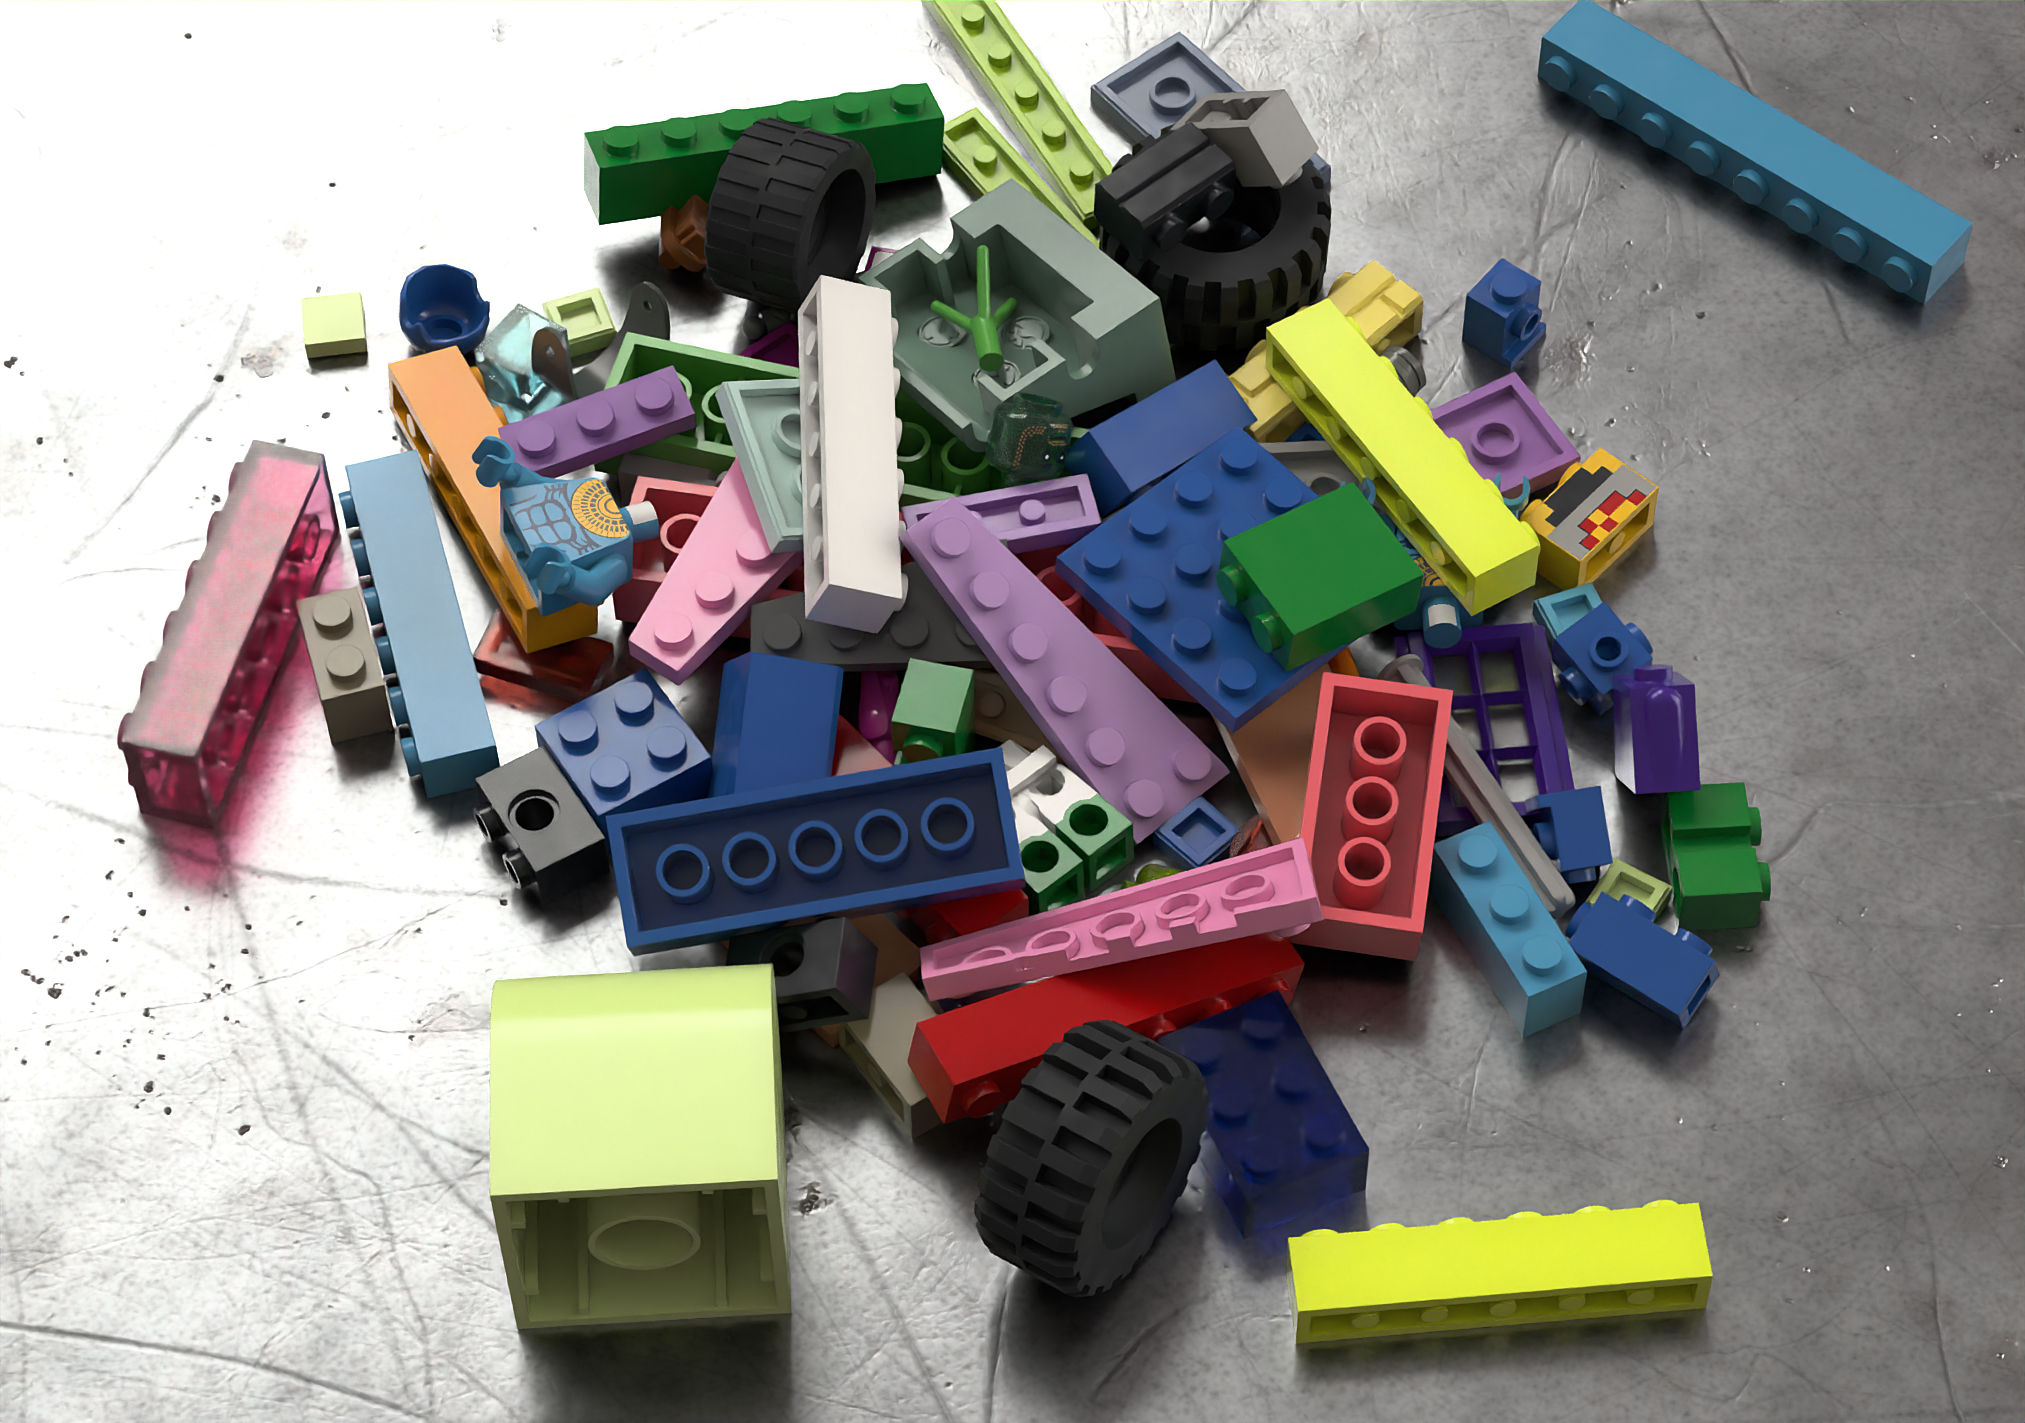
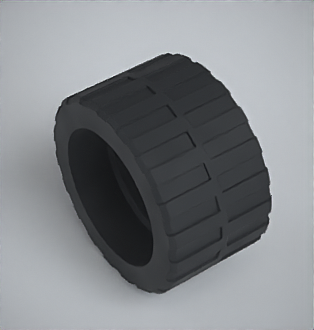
M770 117L767 119L762 118L754 122L752 127L746 128L738 141L731 147L724 164L721 166L716 185L711 194L708 216L705 223L704 255L707 261L706 268L717 290L728 295L798 315L799 308L820 275L851 282L858 270L859 263L867 246L866 243L872 227L876 200L875 170L872 167L873 162L865 146L857 141Z

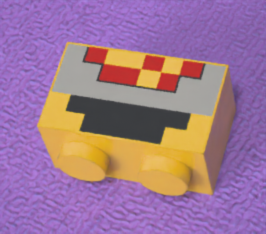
M1601 447L1583 464L1579 462L1572 464L1561 477L1557 488L1544 501L1540 499L1534 500L1519 519V522L1525 521L1533 528L1540 543L1541 551L1538 555L1536 572L1563 591L1594 582L1653 525L1659 487Z

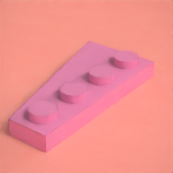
M737 457L628 639L631 656L678 686L751 614V605L762 603L804 561V551L771 553Z

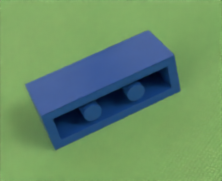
M1213 360L1088 430L1066 451V458L1063 461L1065 460L1064 465L1072 476L1087 473L1098 513L1104 519L1121 508L1128 506L1235 427L1239 426L1246 431L1258 419L1218 362Z

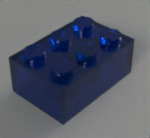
M1279 990L1157 1038V1043L1195 1063L1207 1083L1205 1086L1209 1092V1105L1205 1108V1112L1208 1115L1206 1131L1201 1134L1199 1142L1201 1150L1198 1157L1243 1239L1252 1237L1366 1189L1369 1148Z

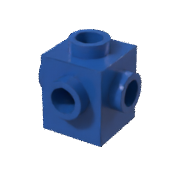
M1604 601L1554 638L1551 660L1562 672L1559 674V679L1570 697L1579 705L1587 702L1600 716L1614 706L1613 676L1632 675L1633 667L1652 665L1653 658L1650 654L1653 653V649L1647 637L1635 624L1629 622L1624 625Z

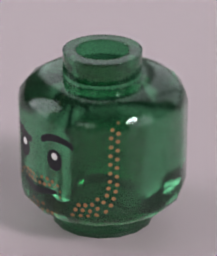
M1018 392L1014 393L1012 401L1001 403L995 408L985 447V458L994 468L1003 471L1001 476L1003 483L1010 486H1020L1036 483L1039 480L1055 479L1063 473L1074 425L1071 419L1062 413L1063 404L1061 402L1041 395Z

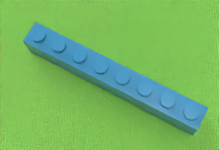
M1579 0L1542 36L1537 76L1547 81L1551 87L1558 91H1564L1594 109L1603 118L1613 120L1640 136L1647 144L1660 148L1684 162L1696 173L1711 178L1736 193L1745 202L1760 207L1785 222L1794 231L1805 234L1834 251L1843 260L1863 268L1886 282L1895 291L1905 293L1924 305L1963 264L1972 230V222L1590 0Z

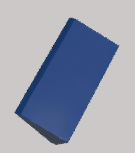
M753 651L724 663L712 755L713 772L709 780L707 798L831 777L844 669L839 666Z

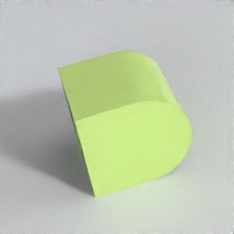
M772 964L495 980L490 1015V1200L517 1329L792 1313L783 1086L776 987Z

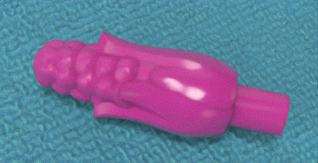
M897 671L860 672L859 733L894 766L898 751L893 750L891 720L900 694Z

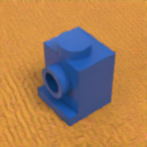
M1501 258L1466 294L1462 341L1511 370L1546 333L1547 325L1540 322L1542 310L1538 308L1541 281Z
M1600 786L1536 795L1525 800L1527 813L1540 812L1541 823L1533 825V835L1567 885L1595 881V868L1613 864Z

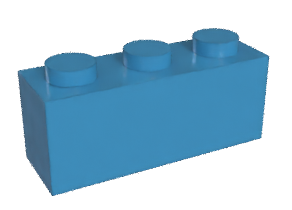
M1491 821L1434 844L1428 889L1522 1038L1580 1014L1587 970Z

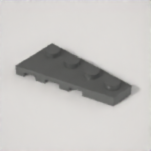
M1007 538L999 540L1008 549ZM917 562L901 566V573H905L908 577L906 600L899 611H893L878 634L805 619V591L751 605L750 651L839 666L844 669V672L905 671L908 668L910 658L966 669L995 668Z

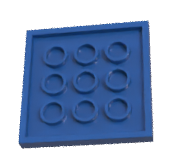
M1239 426L1232 429L1057 556L1055 572L1232 733H1235L1355 641L1353 640L1286 672L1272 652H1264L1257 644L1252 633L1251 624L1239 607L1228 604L1220 593L1216 581V573L1219 569L1224 540L1320 497Z

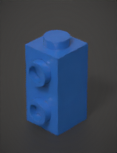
M1602 891L1593 906L1587 903L1582 904L1569 922L1565 931V937L1570 939L1569 944L1585 969L1684 1030L1719 976L1715 960L1709 957L1713 951L1712 947L1685 929L1679 928L1677 933L1673 935L1653 923L1657 917L1655 912L1642 902L1626 894H1623L1621 899L1617 901Z

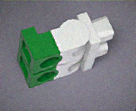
M1010 739L1000 746L1003 750L1025 875L1026 888L1020 890L1028 896L1029 916L1079 902L1085 897L1084 887L1089 892L1094 891L1134 860L1133 823L1071 770L1062 764H1058L1056 756L1048 748L1042 745L1031 754Z

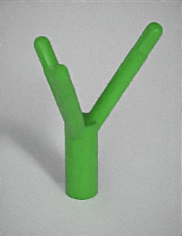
M981 245L977 248L978 315L971 319L940 301H933L930 308L934 313L973 335L979 366L984 371L991 372L998 370L1004 363L997 330L1018 307V301L1016 298H1009L991 316L989 249L987 246Z

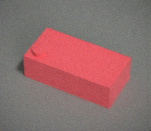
M1323 672L1316 708L1299 838L1303 837L1307 848L1324 920L1311 923L1303 932L1287 937L1291 943L1416 961L1424 928L1453 690Z

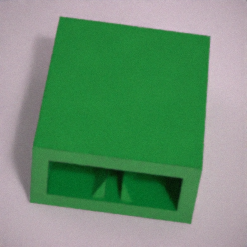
M1354 482L1224 540L1219 569L1216 573L1217 585L1223 598L1231 606L1237 605L1251 624L1252 633L1257 644L1264 652H1272L1286 672L1415 612L1424 573Z

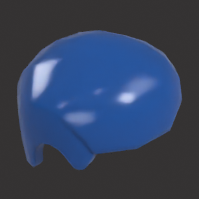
M449 264L422 266L406 276L399 297L398 320L402 333L417 351H423L426 354L457 345L462 355H465L484 341L490 322V317L488 316L490 313V302L482 299L477 287V278L474 274Z

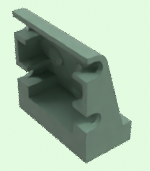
M1012 178L950 217L953 238L948 248L941 254L919 237L858 277L859 284L891 292V317L896 318L898 321V335L893 348V367L898 368L900 371L899 388L969 449L975 452L993 449L1021 438V436L1028 435V432L1030 434L1036 432L1035 429L1037 431L1041 430L1044 427H1049L1123 397L1132 405H1135L1176 382L1160 298ZM981 245H985L989 249L991 316L1009 298H1016L1018 301V307L997 330L1004 363L998 370L991 372L984 371L979 366L973 335L934 313L930 308L933 301H940L971 319L978 315L977 248Z

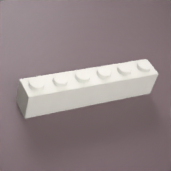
M820 275L798 310L805 619L878 634L893 611H899L903 607L908 591V577L905 573H901L900 554L904 544L898 538L906 531L905 522L899 520L898 503L904 486L903 470L897 468V448L902 435V422L900 418L895 417V398L900 384V371L898 368L893 367V348L898 335V321L896 318L891 317L890 291Z

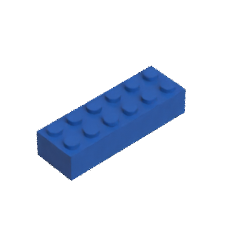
M1002 747L606 816L626 945L634 957L730 940L731 936L812 923L824 916L853 919L1026 888Z

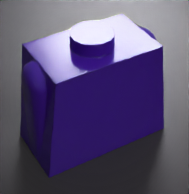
M1663 664L1633 667L1632 675L1613 676L1615 776L1635 794L1701 790L1695 684L1678 672H1673L1672 665Z

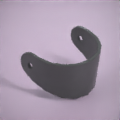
M650 282L636 285L631 293L630 304L624 323L612 343L594 362L575 374L572 373L570 351L563 336L553 327L545 326L537 330L533 336L531 347L532 370L540 381L568 403L603 391L627 332L670 341L669 309L663 293Z

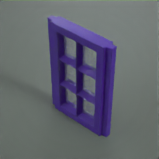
M1531 622L1461 628L1462 636L1455 645L1447 648H1434L1428 645L1424 640L1423 631L1407 632V636L1394 637L1393 645L1396 658L1407 654L1419 656L1424 664L1422 673L1431 687L1453 690L1451 716L1527 827L1531 829L1535 823H1541L1539 811L1526 812V799L1536 795L1575 790L1545 626H1533ZM1443 772L1435 833L1437 836L1457 835L1479 824Z

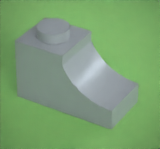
M1286 90L1205 94L1170 129V132L1173 133L1185 124L1192 122L1209 138L1212 146L1216 144L1234 160L1236 177L1243 187L1271 186L1273 189L1285 187L1302 174V166L1319 149Z

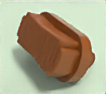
M693 195L680 210L670 206L661 215L659 263L666 269H676L681 265L692 272H699L706 267L707 261L704 255L705 223L710 205L699 196Z

